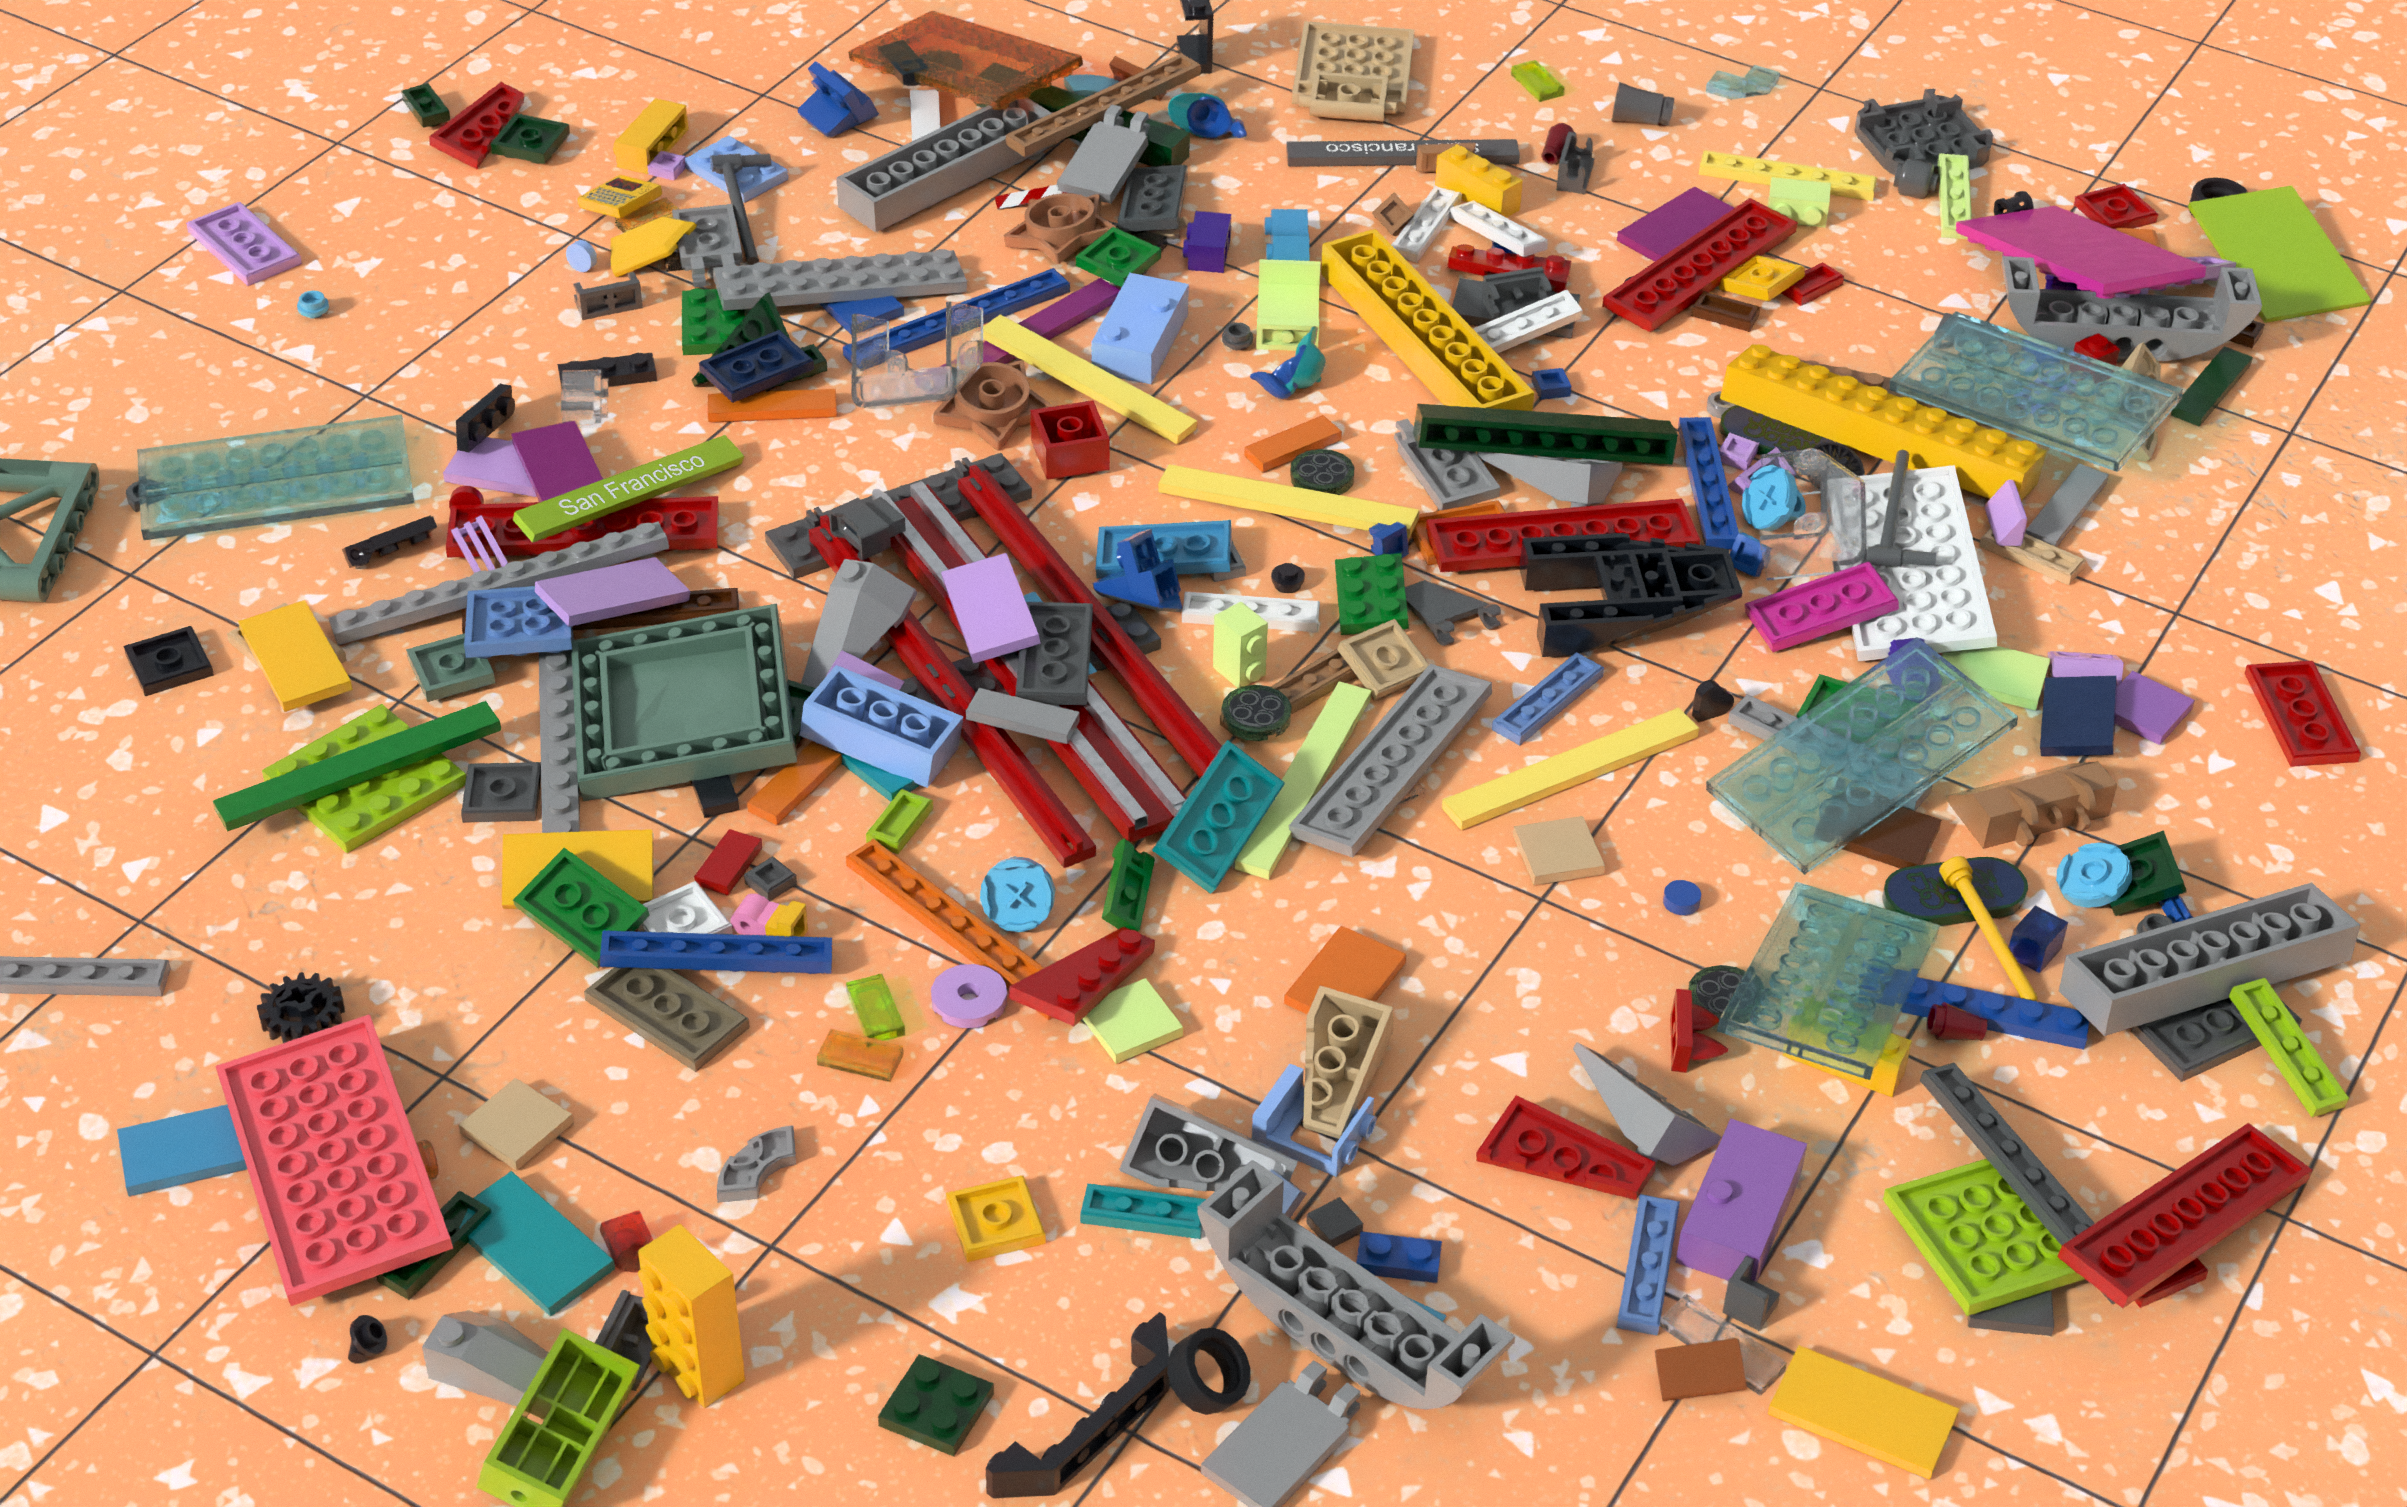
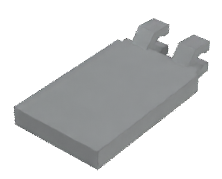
M1111 104L1105 112L1103 122L1098 121L1097 124H1093L1057 181L1058 190L1085 197L1099 194L1100 201L1111 204L1148 146L1146 135L1150 130V124L1145 123L1149 118L1148 113L1137 111L1131 119L1130 128L1122 127L1124 123L1123 117H1119L1122 113V107Z
M732 204L672 210L673 218L694 222L697 225L690 235L685 233L677 242L681 267L685 271H692L694 287L706 286L705 269L723 267L730 264L740 265L743 262Z
M1408 419L1396 421L1395 427L1400 431L1394 433V439L1398 444V452L1439 510L1468 506L1499 497L1501 487L1475 451L1418 448L1413 435L1414 426Z
M1313 1360L1300 1372L1296 1383L1291 1380L1287 1383L1282 1381L1201 1463V1474L1248 1507H1282L1349 1437L1348 1424L1350 1419L1360 1409V1404L1356 1401L1360 1397L1361 1391L1346 1383L1334 1394L1330 1404L1327 1405L1317 1398L1326 1388L1327 1381L1323 1378L1327 1374V1369Z

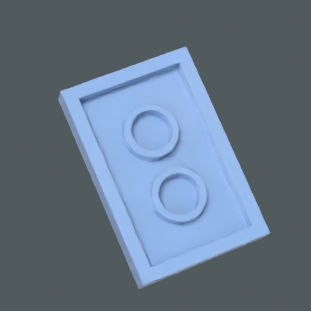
M727 136L685 158V165L689 171L728 193L723 174L711 171L710 156L739 153L743 156L760 153L733 137ZM772 160L770 166L743 167L742 170L735 173L743 203L788 180V169Z

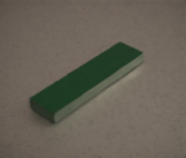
M2224 346L2173 405L2171 415L2196 426H2201L2249 369L2253 357Z

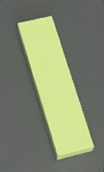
M1939 154L1938 183L1941 237L1967 239V237L1956 232V222L1972 219L1969 156Z

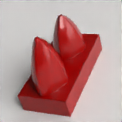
M1676 989L1670 1013L1671 1071L1687 1073L1690 1060L1715 1058L1728 1052V1048L1722 1043L1707 1035L1697 1033L1698 1031L1715 1026L1719 1023L1720 1019L1706 1008L1692 1004V990Z

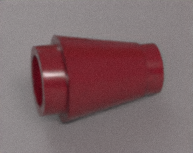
M1558 123L1549 129L1541 154L1544 162L1555 164L1561 158L1568 132H1574L1571 126L1565 123Z
M1943 1002L1941 1005L1933 1004L1927 1017L1926 1029L1927 1033L1935 1035L1937 1040L1982 1041L1987 1031V1019Z

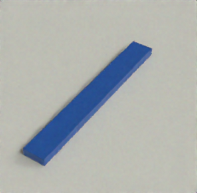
M1052 268L843 346V356L858 371L989 323L1000 314L1007 316L1070 292V283Z

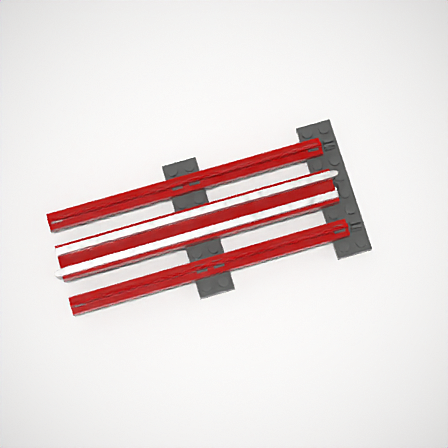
M1002 453L991 455L972 463L965 457L962 458V463L960 460L954 461L955 468L931 475L885 492L874 489L871 496L861 499L866 504L882 497L905 517L906 531L890 538L891 547L962 636L963 634L945 588L941 572L989 558L960 523V521L980 516L1052 602L1093 604L1090 663L1097 671L1108 668L1199 779L1201 778L1222 745L1145 656L1148 653L1161 649V638L1132 604L1119 602L1105 608L1017 506V503L1032 498V488ZM819 507L814 508V513L811 509L806 510V517L804 519L765 532L767 545L793 579L829 567L837 574L844 559L861 561L858 558L859 550L845 538L834 537L831 534L829 510L822 512ZM870 558L862 560L863 562L873 563ZM909 609L902 623L897 628L891 626L883 635L914 675L903 680L905 682L899 691L963 716L961 737L1063 868L1095 857V843L1005 729L966 720V709L979 688L1016 697L1019 650L974 664L971 656L951 662ZM1088 680L1087 705L1048 704L1079 712L1080 721L1067 744L1048 739L1045 740L1123 838L1129 842H1134L1165 830L1187 799V796L1091 680ZM1071 842L1073 849L1067 843Z

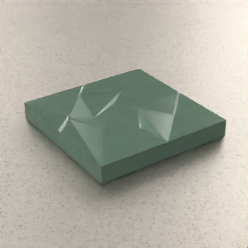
M777 603L572 640L577 779L583 801L797 762L782 622Z

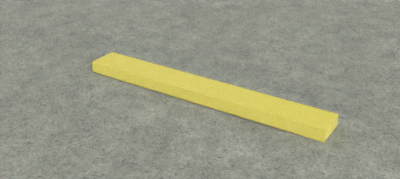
M1001 314L980 328V338L1175 444L1180 443L1197 429V420Z
M1171 464L1168 465L1158 483L1159 492L1366 531H1369L1370 527L1378 523L1392 525L1395 522H1400L1406 525L1407 538L1411 537L1419 520V509Z
M1678 707L1442 800V809L1460 830H1464L1697 738L1699 727Z

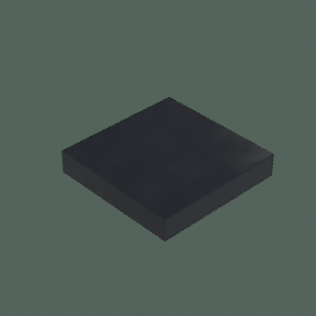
M192 626L123 646L127 660L145 696L214 675L212 666Z

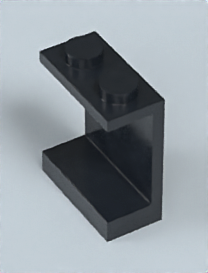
M1180 0L1185 21L1199 20V34L1177 36L1178 53H1182L1201 65V74L1212 73L1214 14L1210 0Z

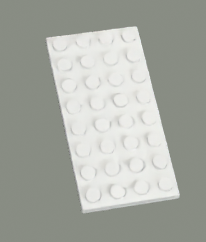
M1955 465L1908 470L1906 472L1894 545L1903 548V551L1936 552V566L1902 564V566L1872 565L1898 599L1899 610L1851 626L1858 662L1887 659L1890 652L1889 647H1891L1890 642L1898 639L1922 638L1925 640L1926 648L1929 649L1928 652L1931 654L1997 647V634ZM1893 472L1823 480V491L1840 571L1866 563L1868 546L1880 544Z

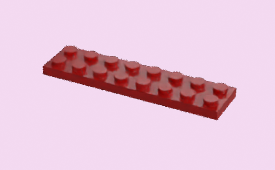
M1749 198L1603 296L1602 307L1651 333L1696 302L1703 292L1709 293L1719 286L1723 277L1755 255H1764L1796 232L1798 222Z
M718 496L650 498L533 543L513 521L515 511L540 502L451 505L446 540L447 558H465L451 530L456 527L459 530L464 527V523L469 521L473 523L477 517L482 515L504 556H535L547 551L555 552L569 548L578 542H590L603 538L609 533H621L634 529L643 523L659 522L667 536L669 549L663 551L718 548L719 498ZM481 529L475 531L488 556H495ZM469 535L463 537L473 557H481Z
M1682 498L1428 519L1426 522V532L1440 573L1520 566L1523 538L1626 533L1629 534L1630 540L1650 542L1652 537L1664 539L1665 545L1685 548V543L1700 545V538Z
M2247 1123L2063 1244L2057 1257L2104 1293L2109 1299L2113 1300L2120 1307L2125 1308L2308 1182L2313 1170L2250 1123Z

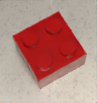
M1093 400L1031 410V442L1047 480L1110 470V438Z

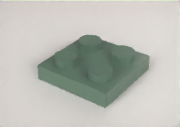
M465 633L406 649L408 661L427 702L496 683L493 669L487 658H466L464 649Z

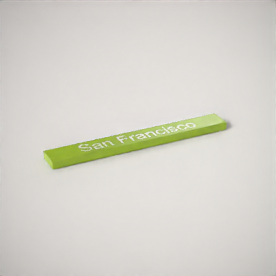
M726 435L515 511L513 521L533 543L741 465L745 456Z

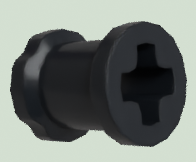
M2019 191L2014 194V197L1997 199L1994 202L1993 211L1994 215L2031 210L2034 209V204L2031 196L2026 191Z

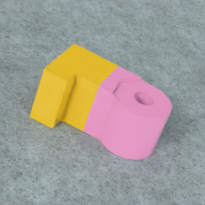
M753 893L748 894L743 899L730 920L732 927L740 935L804 937L808 931L806 904L792 900L788 906L771 902L764 896Z

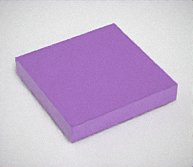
M2132 671L2117 687L2115 724L2161 745L2193 709L2195 700Z

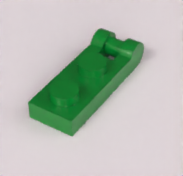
M1122 839L1117 843L1112 853V857L1115 860L1101 919L1118 929L1125 927L1138 932L1142 923L1155 858L1147 852H1138L1134 849V844L1126 839Z

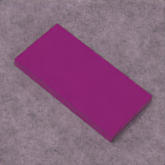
M1694 186L1618 231L1617 241L1655 262L1734 209V207Z
M575 420L511 433L512 443L539 502L603 480Z

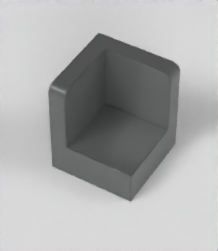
M1746 1256L1728 1281L1722 1313L1760 1331L1778 1305L1780 1293L1751 1279L1754 1259Z

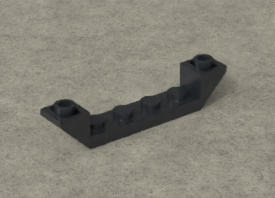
M1158 1312L1150 1321L1141 1323L1134 1330L1131 1336V1363L1137 1368L1133 1371L1129 1380L1118 1391H1112L1107 1394L1100 1407L1088 1418H1081L1064 1440L1059 1444L1051 1445L1046 1450L1041 1460L1016 1441L1004 1452L1000 1451L993 1455L985 1468L986 1494L991 1498L1054 1496L1169 1391V1350L1166 1316Z

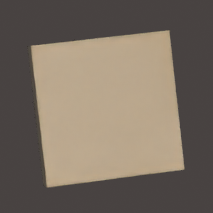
M1396 619L1339 642L1337 647L1339 653L1365 688L1372 690L1371 696L1374 700L1412 685L1429 666V663Z
M1583 816L1513 827L1514 840L1533 885L1604 875L1605 864Z
M514 1078L458 1125L461 1135L518 1171L569 1128L574 1121L572 1113L519 1079Z

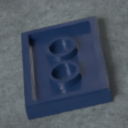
M781 330L699 362V372L732 403L814 370V360Z
M2116 675L2045 678L2040 740L2041 756L2114 755L2117 696Z

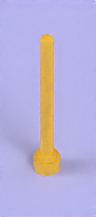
M1955 856L1948 859L1939 869V873L1948 886H1952L1953 889L1959 890L2020 997L2037 1001L2036 992L1971 883L1973 880V870L1964 856Z

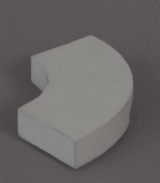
M793 1125L772 1129L747 1141V1146L734 1157L730 1156L718 1177V1203L758 1199L760 1187L768 1176L781 1168L796 1165Z

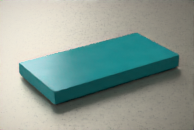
M1227 740L1211 761L1152 851L1207 892L1213 893L1285 785V782Z
M512 1171L474 1197L477 1201L491 1208V1214L468 1236V1243L550 1317L615 1270L614 1260ZM468 1208V1210H467V1212H466V1214H465V1216H464V1218H463V1220H462V1222H461V1225H460L459 1229H460L476 1212H474V1211H472V1210H470V1209Z

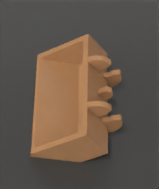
M2099 761L2072 763L1947 795L1946 800L1983 849L2012 841L2025 846L2033 843L2035 835L2072 826L2077 831L2090 828L2092 820L2109 816L2117 783Z

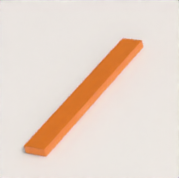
M872 839L846 856V866L974 964L989 967L999 973L1005 981L1008 990H1010L1011 985L1044 968L875 839ZM1037 1011L1048 1020L1052 1018L1051 1016H1048L1044 1013Z

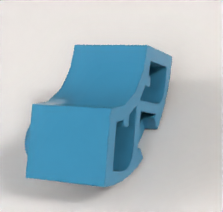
M1271 209L1270 217H1265V235H1270L1271 244H1266V260L1310 261L1308 209Z

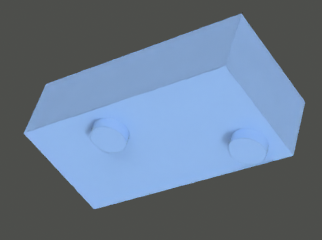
M1129 273L1091 342L1092 364L1117 378L1152 384L1188 316L1189 284Z
M836 665L804 702L799 736L892 774L912 779L914 783L928 788L958 750L963 716Z

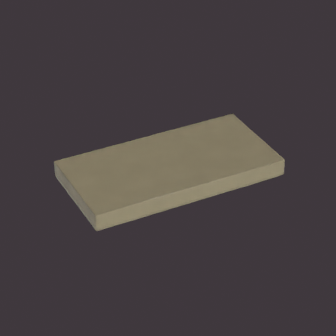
M614 967L584 991L585 1001L695 1072L750 1028L749 1018L672 969Z

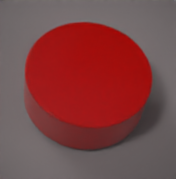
M460 486L452 492L449 508H451V505L484 504L483 495L478 489L471 486Z

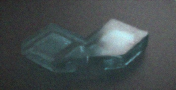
M1754 65L1743 78L1717 70L1707 82L1706 92L1731 100L1766 95L1779 82L1780 72Z

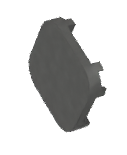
M1924 89L1923 99L1880 106L1874 98L1864 101V107L1857 112L1854 130L1858 139L1880 165L1893 175L1896 174L1898 165L1904 164L1908 158L1932 163L1934 165V174H1938L1939 154L1969 156V170L1981 167L1989 160L1993 134L1990 129L1981 131L1961 109L1963 103L1961 97L1957 94L1953 98L1935 95L1936 89Z

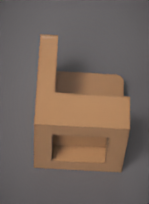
M1395 192L1372 212V215L1380 221L1391 235L1414 216L1413 212Z

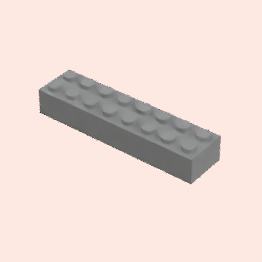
M1015 92L836 177L838 208L874 232L884 230L921 210L929 208L960 191L1055 146L1056 144L1050 145L1032 155L1024 157L1006 145V134L1052 113L1021 93Z
M2311 882L2066 955L2059 992L2104 1036L2227 999L2234 986L2264 977L2272 985L2350 961L2360 924Z

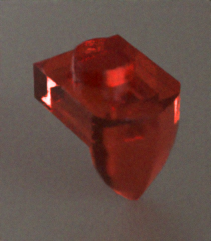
M640 1210L601 1222L599 1228L615 1266L622 1271L638 1273L641 1269L638 1250L654 1240Z

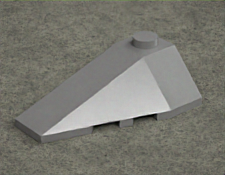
M1477 452L1480 459L1557 500L1571 502V507L1603 503L1619 476L1623 464L1596 459H1565L1564 461V457H1534L1535 455Z
M844 559L830 585L801 684L817 688L842 650L859 659H862L870 649L875 651L882 644L880 638L891 626L897 628L905 619L917 595L916 589L875 563Z
M1576 1042L1573 1050L1625 1137L1638 1146L1635 1151L1636 1153L1656 1163L1658 1160L1675 1166L1718 1144L1721 1136L1688 1112L1681 1111L1668 1103L1666 1097L1638 1082L1635 1076L1601 1053Z
M1154 1093L1149 1099L1119 1171L1155 1187L1217 1191L1252 1159L1269 1171L1271 1169L1277 1171L1289 1181L1298 1161L1188 1107Z
M470 1310L442 1315L422 1346L429 1379L513 1406L519 1404L549 1353L507 1322Z

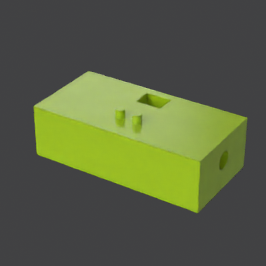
M563 1328L485 1459L476 1488L515 1507H566L628 1398L640 1365ZM529 1414H532L544 1421L540 1425L527 1417Z

